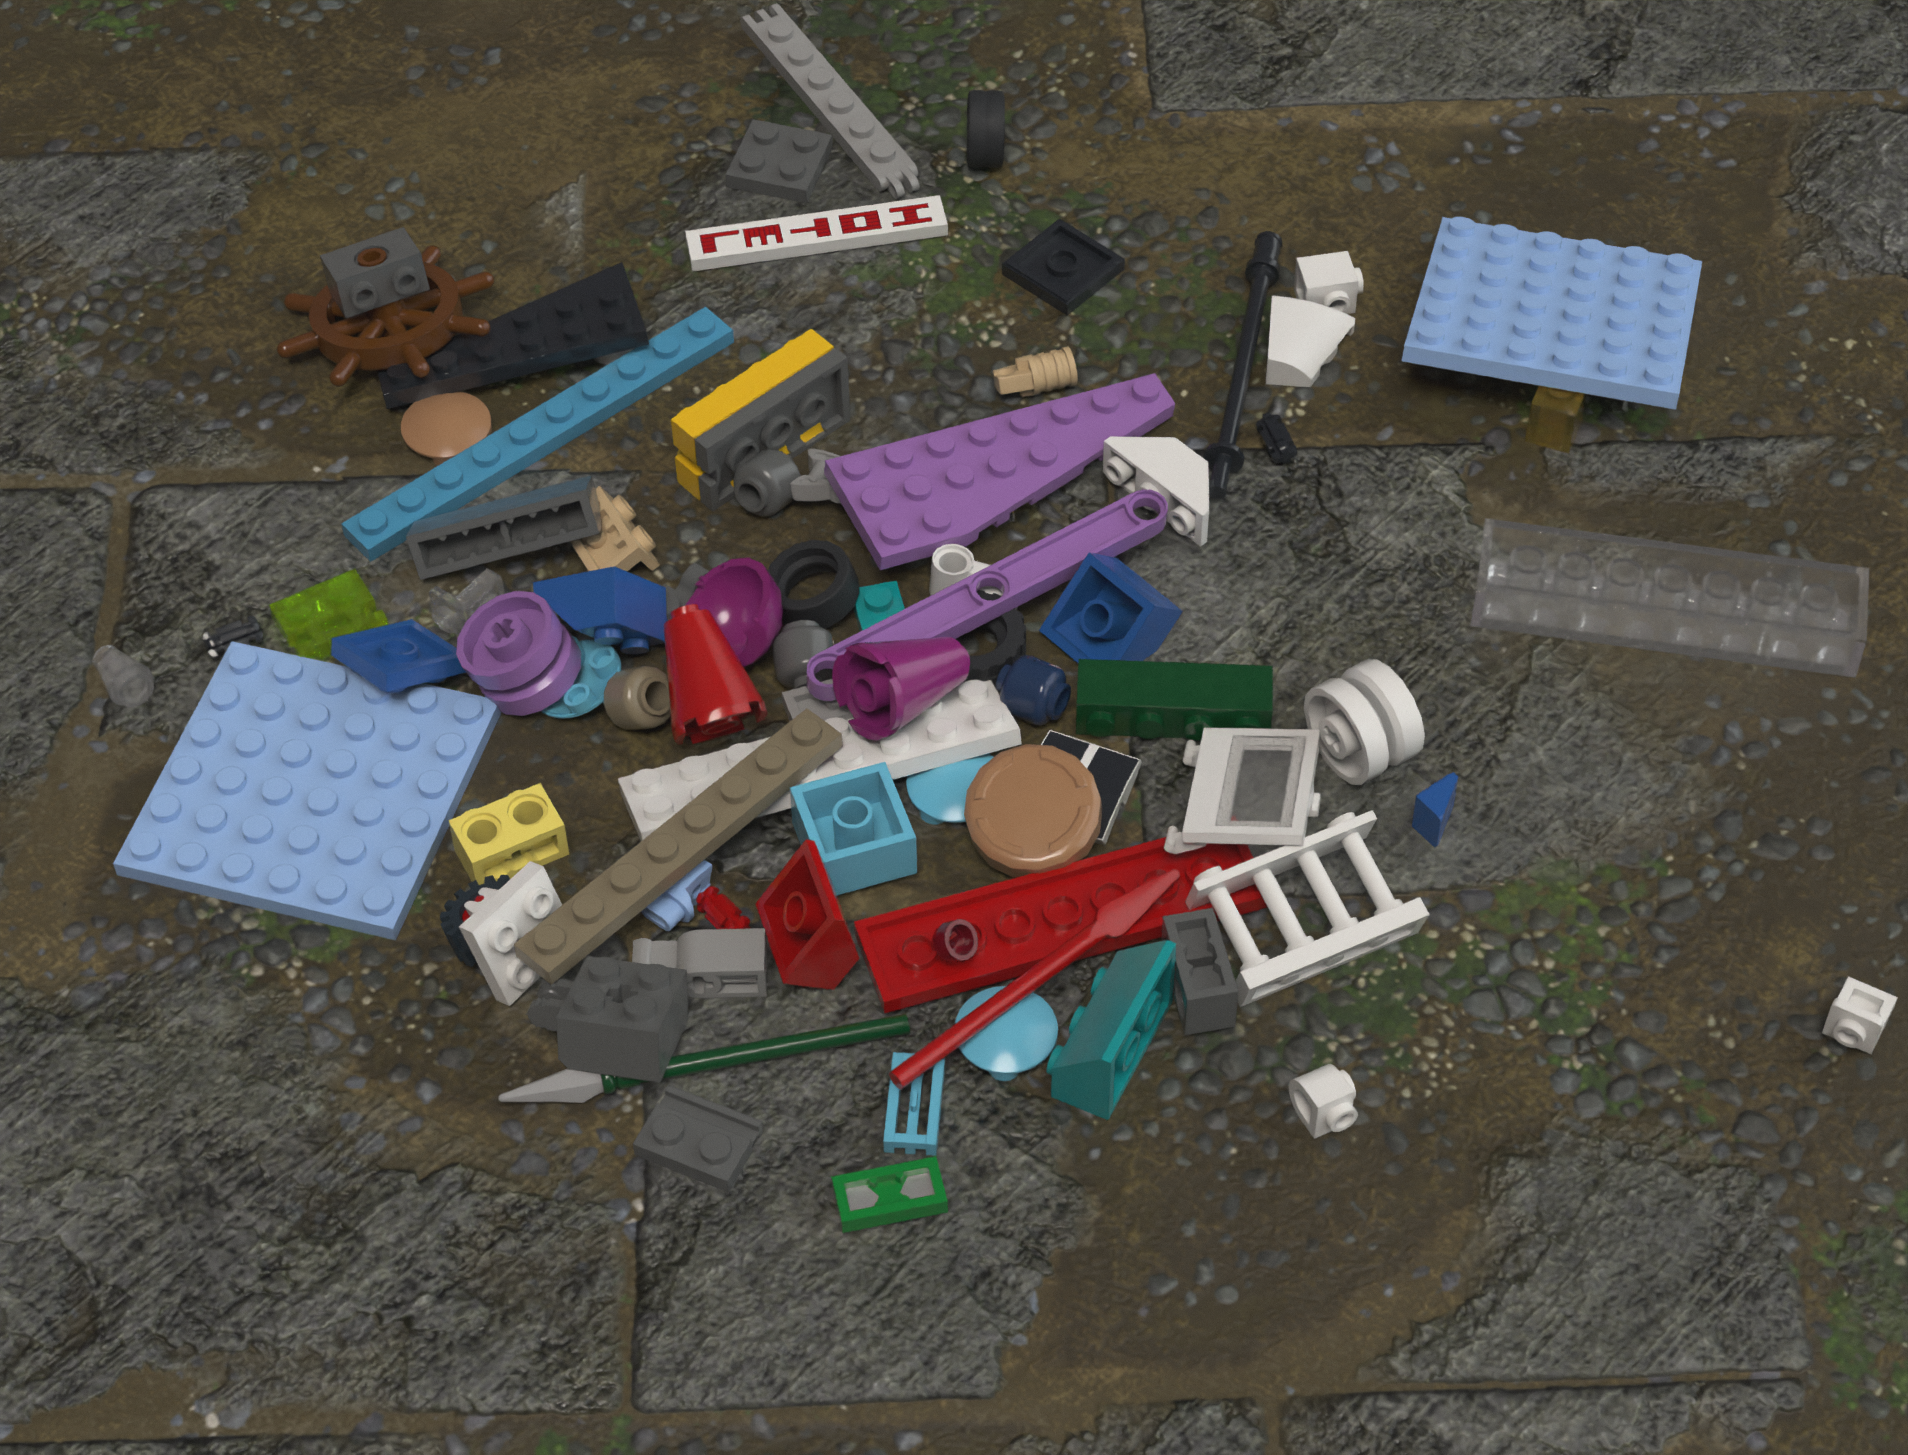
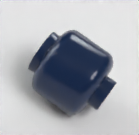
M1030 655L1021 656L1012 665L1006 664L1001 669L995 686L996 690L1000 692V701L1007 706L1012 716L1037 726L1044 725L1051 719H1059L1065 711L1071 695V686L1066 683V675L1060 667Z

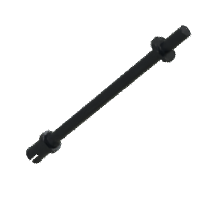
M1270 231L1261 232L1257 235L1254 243L1253 257L1246 265L1245 276L1251 283L1219 440L1218 443L1210 444L1204 452L1203 458L1208 461V468L1212 470L1209 495L1215 499L1225 497L1230 473L1238 472L1244 464L1245 456L1240 448L1236 446L1268 287L1277 283L1281 271L1278 259L1283 241L1278 234Z

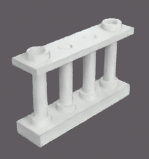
M1373 810L1359 816L1349 812L1335 818L1327 825V829L1305 837L1304 846L1285 845L1226 870L1216 866L1195 877L1185 902L1189 910L1211 902L1243 964L1240 967L1241 972L1235 981L1238 988L1237 1003L1240 1007L1419 932L1429 916L1421 898H1416L1404 904L1401 899L1395 900L1363 839L1367 838L1377 820ZM1344 847L1377 908L1374 912L1375 916L1361 922L1356 917H1350L1319 857ZM1299 865L1333 927L1329 931L1330 935L1315 941L1312 936L1305 935L1274 877ZM1256 884L1288 945L1285 949L1286 953L1269 959L1267 955L1260 954L1230 896L1231 893Z

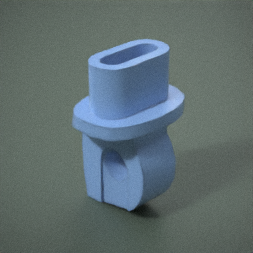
M703 860L641 911L643 915L668 932L680 921L690 922L694 917L693 906L697 904L696 898L698 894L704 892L711 885L712 864Z

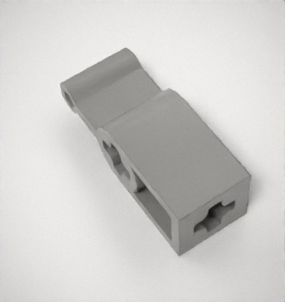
M765 928L702 929L683 933L678 940L652 941L647 938L633 940L632 962L661 964L670 968L687 970V993L689 997H767V944Z

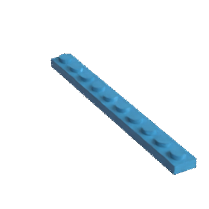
M705 306L648 340L649 345L633 349L341 523L344 536L370 562L406 541V535L414 521L456 511L734 343L733 330Z

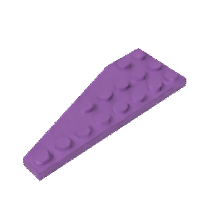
M1154 373L825 460L824 474L880 570L933 556L937 548L946 544L968 546L978 539L979 532L992 524L996 527L1009 520L1012 511L1027 502L1033 505L1082 474L1084 466L1095 459L1103 461L1104 440L1110 436L1141 437L1171 418L1174 413L1175 402Z

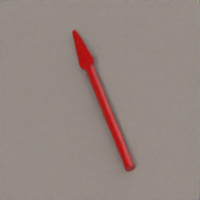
M1173 869L1102 905L1096 911L1094 922L889 1072V1077L893 1084L900 1090L905 1088L1105 938H1118L1125 934L1177 880L1180 875L1179 871Z

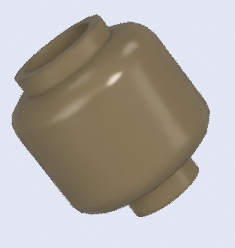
M651 666L626 668L616 672L608 680L604 690L603 704L608 717L615 725L624 730L653 729L663 725L671 717L668 677L666 673Z

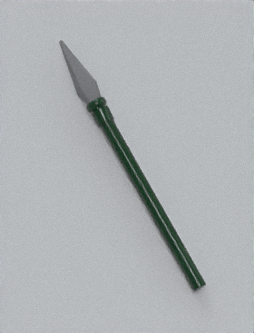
M907 1014L672 1056L662 1079L910 1034ZM567 1068L498 1096V1100L500 1102L583 1103L602 1092L612 1094L615 1092L616 1087L619 1090H623L650 1081Z

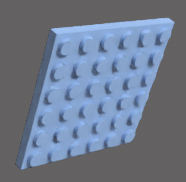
M1443 217L1404 344L1402 361L1676 410L1702 261L1693 260L1684 254L1664 255L1652 253L1638 246L1622 248L1605 245L1596 239H1584L1581 241L1563 238L1549 231L1534 233L1518 230L1516 227L1508 224L1493 226L1475 223L1466 217H1454L1452 219Z
M231 641L113 863L116 874L126 878L396 941L449 827L448 820L453 818L502 712L487 697L424 683L406 687L404 691L399 693L383 692L358 673L351 671L347 666Z

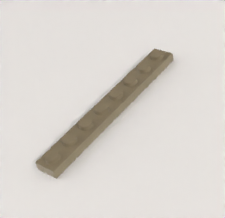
M806 708L514 944L516 957L552 985L788 792L790 787L799 783L843 747L842 733Z

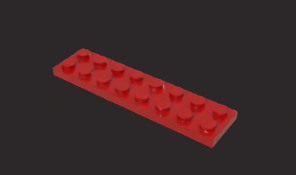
M1235 818L1232 819L1231 823L1238 824ZM1166 837L1075 861L1064 868L1043 873L1027 874L854 921V934L885 1014L1019 977L1094 922L1096 911L1102 905L1176 869L1180 873L1177 880L1125 934L1118 938H1105L1077 960L1162 937L1163 916L1213 908L1211 902L1189 910L1185 901L1195 877L1212 867L1220 866L1222 870H1226L1254 857L1248 844L1207 843L1202 848L1173 854L1166 852L1164 849ZM1256 884L1230 894L1240 915L1268 908ZM1214 910V913H1215V916H1216L1217 921H1220V919L1218 918V916H1217V914H1216V912H1215V910ZM966 920L974 927L977 933L978 946L975 954L963 961L950 962L943 960L937 951L933 949L932 937L936 928L947 921ZM955 931L949 937V941L957 935Z

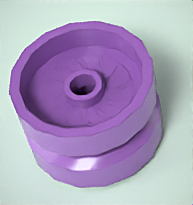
M513 591L496 596L480 606L471 615L457 638L456 655L462 668L473 682L479 685L484 696L495 703L499 710L506 715L524 716L542 711L552 705L569 690L581 669V650L565 625L560 623L548 602L534 592Z

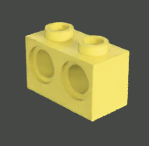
M541 783L524 790H516L502 799L480 808L470 809L461 816L448 820L454 850L471 881L477 880L479 885L484 884L485 877L491 875L494 876L496 882L500 875H508L511 879L530 861L543 866L569 855L565 825Z

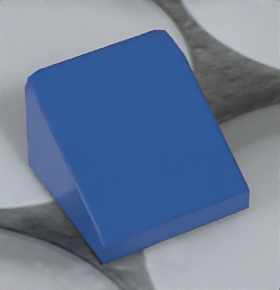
M1454 772L1449 773L1416 795L1412 827L1434 847L1439 845L1454 807L1458 776Z

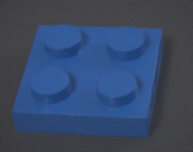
M413 619L332 638L331 656L345 664L351 671L370 681L383 692L399 693L409 686L426 682L439 683L446 680V677L466 673L456 655L457 648Z

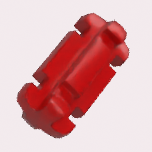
M709 886L704 892L698 894L696 898L697 910L701 913L707 912L704 917L717 929L751 928L749 925L750 919L745 915L740 916L742 911L725 894L718 895L720 891L718 887Z

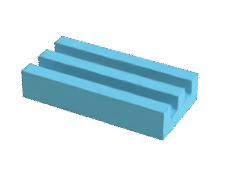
M893 1052L891 1071L915 1053ZM945 1058L930 1068L933 1069L927 1135L918 1134L924 1073L911 1083L906 1134L897 1133L901 1090L890 1079L883 1139L885 1153H894L895 1148H905V1154H916V1149H925L926 1155L937 1156Z

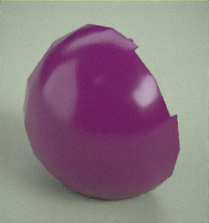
M749 557L730 559L711 569L706 575L699 577V581L694 584L697 589L686 605L698 604L699 610H710L745 668L754 664L768 651L782 626L781 591L763 563Z

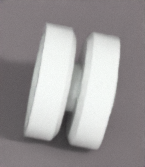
M1366 659L1347 669L1341 678H1330L1311 688L1305 695L1304 713L1308 729L1320 730V754L1340 778L1352 785H1362L1381 775L1388 765L1397 766L1416 756L1423 749L1424 727L1413 696L1403 680L1389 666L1377 659Z

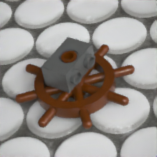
M404 227L322 254L320 259L327 285L317 296L290 293L284 299V305L287 309L309 313L312 331L281 341L277 346V353L282 358H290L318 348L326 358L337 364L329 376L330 382L336 387L345 385L355 370H387L390 366L405 362L416 377H425L430 371L429 364L425 358L443 348L456 333L480 337L488 335L491 329L489 322L481 318L463 316L460 298L491 288L494 284V277L491 273L485 271L455 281L449 273L435 266L441 257L440 249L437 246L430 245L421 254ZM437 307V309L434 312L426 311L428 309ZM338 317L348 318L335 323ZM361 333V334L358 336V338H357V337H352V336H354V335H356V334Z

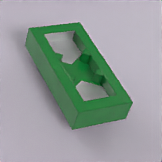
M936 1156L831 1176L842 1233L948 1213V1200Z

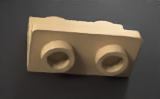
M598 486L596 493L601 514L600 534L570 541L588 571L613 566L628 571L642 561L650 570L654 571L660 566L651 552L656 547V544L642 526H634L631 520L637 516L620 494L613 498L601 486Z

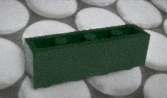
M1078 659L1076 734L1093 735L1096 737L1133 736L1146 739L1157 737L1189 738L1201 740L1204 728L1271 729L1273 714V666Z

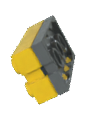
M810 329L796 339L788 341L782 348L765 359L752 364L748 370L726 384L718 386L712 393L692 406L681 410L671 419L673 445L679 449L675 457L677 482L694 497L701 500L713 512L736 497L733 481L736 470L760 451L775 449L782 451L793 459L849 422L850 400L847 356L837 348H834L832 344L813 329Z

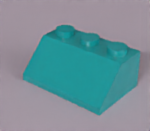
M1164 940L1120 950L1116 953L1109 968L1101 967L1098 970L1091 987V1000L1087 1007L1080 1005L1076 1009L1069 1026L1070 1037L1065 1046L1057 1045L1050 1056L1046 1072L1052 1076V1098L1109 1120L1173 1003L1177 943Z

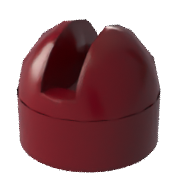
M963 919L947 921L936 928L932 937L933 949L946 961L957 962L967 960L977 950L978 937L976 930L968 921ZM955 931L957 935L949 941V937Z

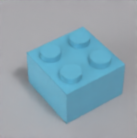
M886 762L790 787L792 824L799 842L802 845L806 839L815 841L836 895L917 873L916 836Z

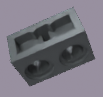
M1208 908L1163 916L1161 941L1169 940L1177 943L1173 996L1184 1034L1190 1035L1235 1027L1238 988L1214 909Z

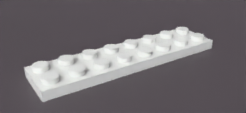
M969 680L957 686L896 733L880 740H869L858 734L848 722L854 718L845 720L835 717L825 720V722L842 733L843 747L795 786L886 762L892 779H898L1021 745L1020 728L1007 706L1000 701V695L991 680L984 682ZM770 737L750 743L734 744L728 749L702 756H690L680 762L654 769H642L632 775L618 778L621 796L640 840H644ZM790 790L757 817L791 808Z

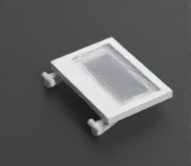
M1204 728L1200 745H1196L1194 740H1188L1184 751L1183 763L1196 768L1183 831L1178 832L1175 826L1168 828L1164 845L1166 852L1178 854L1205 847L1207 843L1304 846L1308 817H1318L1321 794L1314 793V777L1321 740L1320 730Z

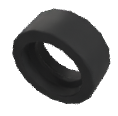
M809 540L797 543L781 552L768 569V572L781 591L782 623L785 625L794 621L810 620L817 622L824 629L842 620L851 611L860 593L859 579L849 558L841 547L830 541ZM821 571L837 574L834 582L824 592L813 598L804 600L787 598L793 586L809 574Z

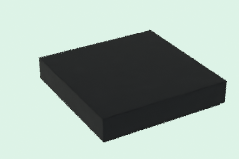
M1060 218L1002 263L1003 276L1067 316L1125 270V258Z

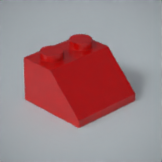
M806 839L755 904L765 928V933L783 984L834 990L860 958L814 840Z

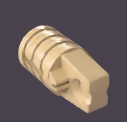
M1069 346L1062 347L1060 350H1050L1047 353L1041 352L1033 356L1030 354L1015 358V365L993 370L995 388L1001 395L1020 392L1021 397L1040 394L1043 391L1049 392L1053 389H1062L1066 386H1077L1078 383L1076 364Z

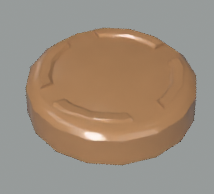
M1025 744L1000 752L978 770L967 789L964 817L975 850L992 868L1016 878L1031 873H1043L1064 868L1086 857L1100 834L1103 808L1092 773L1076 756L1054 746Z

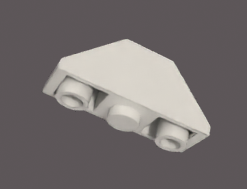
M1110 436L1104 440L1103 473L1113 484L1120 485L1129 493L1142 489L1160 493L1168 503L1166 521L1179 534L1186 535L1200 547L1207 542L1209 521L1208 461L1175 437ZM1143 506V507H1145L1146 509H1148V510H1153L1154 512L1157 513V511L1154 510L1153 508L1148 507V506Z

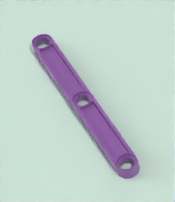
M1142 489L1135 491L813 656L807 664L806 686L809 693L823 701L836 700L833 683H821L815 678V675L820 670L833 669L837 656L846 652L845 648L853 644L952 637L956 639L1072 579L1089 552L1115 557L1159 534L1166 525L1168 512L1166 499L1160 493L1153 490ZM1148 506L1156 510L1158 516L1155 519L1143 520L1138 518L1133 511L1138 507ZM985 586H993L1002 591L1003 595L993 601L985 600L978 595L977 591Z

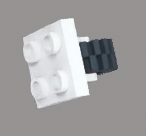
M532 861L528 862L511 879L508 875H500L496 882L494 876L491 875L485 877L484 884L479 885L477 880L469 883L470 890L467 892L460 888L454 893L457 900H448L444 905L446 912H441L440 914L442 922L440 925L456 957L460 962L464 960L465 964L473 967L477 962L495 999L508 1006L513 1004L541 977L516 957L514 944L562 906L544 866Z

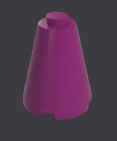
M952 637L856 643L845 648L846 652L837 656L833 666L832 680L839 707L847 705L854 719L848 721L852 728L869 740H880L896 733L963 683L969 674L970 657L965 647Z

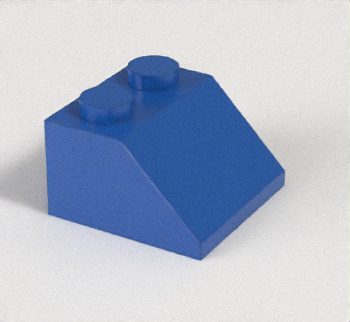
M1089 552L1039 631L1077 663L1078 659L1143 661L1159 649L1183 611L1118 558Z
M615 566L533 582V592L544 598L551 608L575 631L594 637L595 643L618 646L620 651L625 654H643L649 651V646L665 643L664 623L667 622L666 587Z

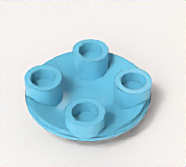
M573 636L581 650V669L569 690L558 701L543 709L542 712L550 717L564 719L583 715L599 706L604 700V690L608 680L616 672L621 671L620 657L611 645L598 644L594 640L578 641Z
M988 753L908 775L906 780L907 792L912 803L919 809L921 819L933 825L943 822H966L964 810L967 789L978 770L994 757Z
M1006 986L988 988L972 996L959 1010L955 1023ZM1032 992L962 1044L959 1049L967 1060L975 1066L989 1071L994 1079L1010 1081L1016 1078L1020 1072L1030 1070L1042 1063L1056 1047L1058 1023L1055 1013L1042 997Z

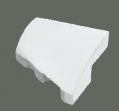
M1272 296L1266 384L1311 387L1320 376L1321 367L1324 364L1330 363L1337 354L1338 344L1345 335L1351 336L1354 333L1355 318L1319 303L1290 297Z

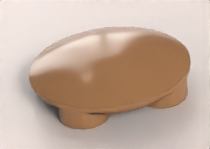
M464 392L440 394L414 402L406 410L401 421V434L408 447L420 455L432 458V461L438 466L493 433L491 415L487 406L480 399Z

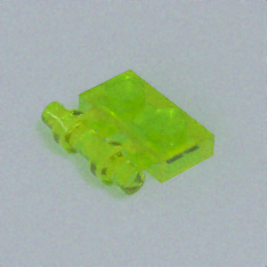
M355 568L269 604L271 617L289 647H294L297 656L310 659L318 657L320 660L330 657L332 638L389 625L383 610L376 609L373 596Z

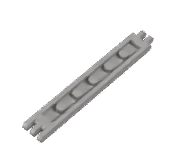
M778 3L769 6V14L764 9L755 11V20L749 14L740 17V24L744 32L828 132L833 135V138L879 192L887 189L897 199L905 195L904 187L910 193L919 190L918 169L912 159Z

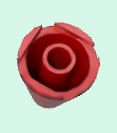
M689 604L671 611V619L664 623L671 728L676 744L682 745L685 736L690 735L692 744H697L737 733L745 729L742 720L754 715L756 723L762 721L768 715L766 704L710 610H699L698 604Z

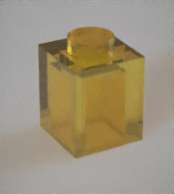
M1539 386L1531 403L1525 442L1569 454L1582 422L1587 394Z

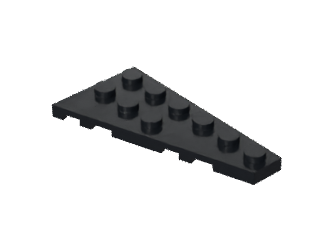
M620 262L488 321L491 329L486 336L480 337L466 334L454 336L443 348L425 358L430 367V371L425 377H416L406 362L390 366L387 370H378V376L386 408L390 409L435 395L455 393L649 345V341L623 262Z

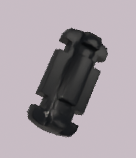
M1270 412L1263 414L1262 419L1256 422V429L1267 451L1271 454L1273 462H1281L1283 465L1289 464L1291 458L1297 455L1298 449L1294 445L1284 423H1282L1280 415H1272Z
M254 616L247 617L248 622L244 624L241 623V620L216 628V634L210 636L209 631L204 633L203 643L211 659L219 658V652L224 651L225 653L231 641L250 645L249 641L252 640L260 643L263 640V633L257 619Z

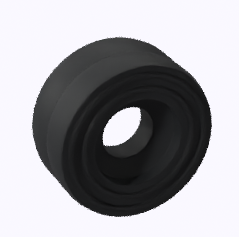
M971 90L967 98L968 166L972 168L1002 167L1005 140V97L1003 91Z

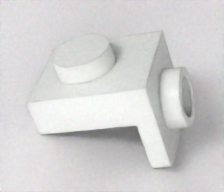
M1848 976L1838 998L1834 999L1830 1007L1822 1033L1836 1039L1844 1046L1857 1048L1872 1054L1898 997Z

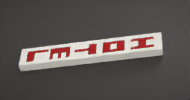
M940 195L688 230L685 231L693 272L947 236L948 223Z

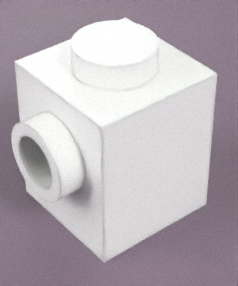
M1348 251L1296 258L1293 290L1297 299L1319 303L1346 314L1355 313L1357 294L1363 293V276L1359 267H1353Z

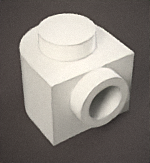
M1327 1064L1290 1080L1289 1094L1293 1107L1314 1139L1331 1131H1343L1356 1121L1358 1112L1353 1106L1356 1090L1351 1077L1345 1070L1339 1071L1334 1065Z

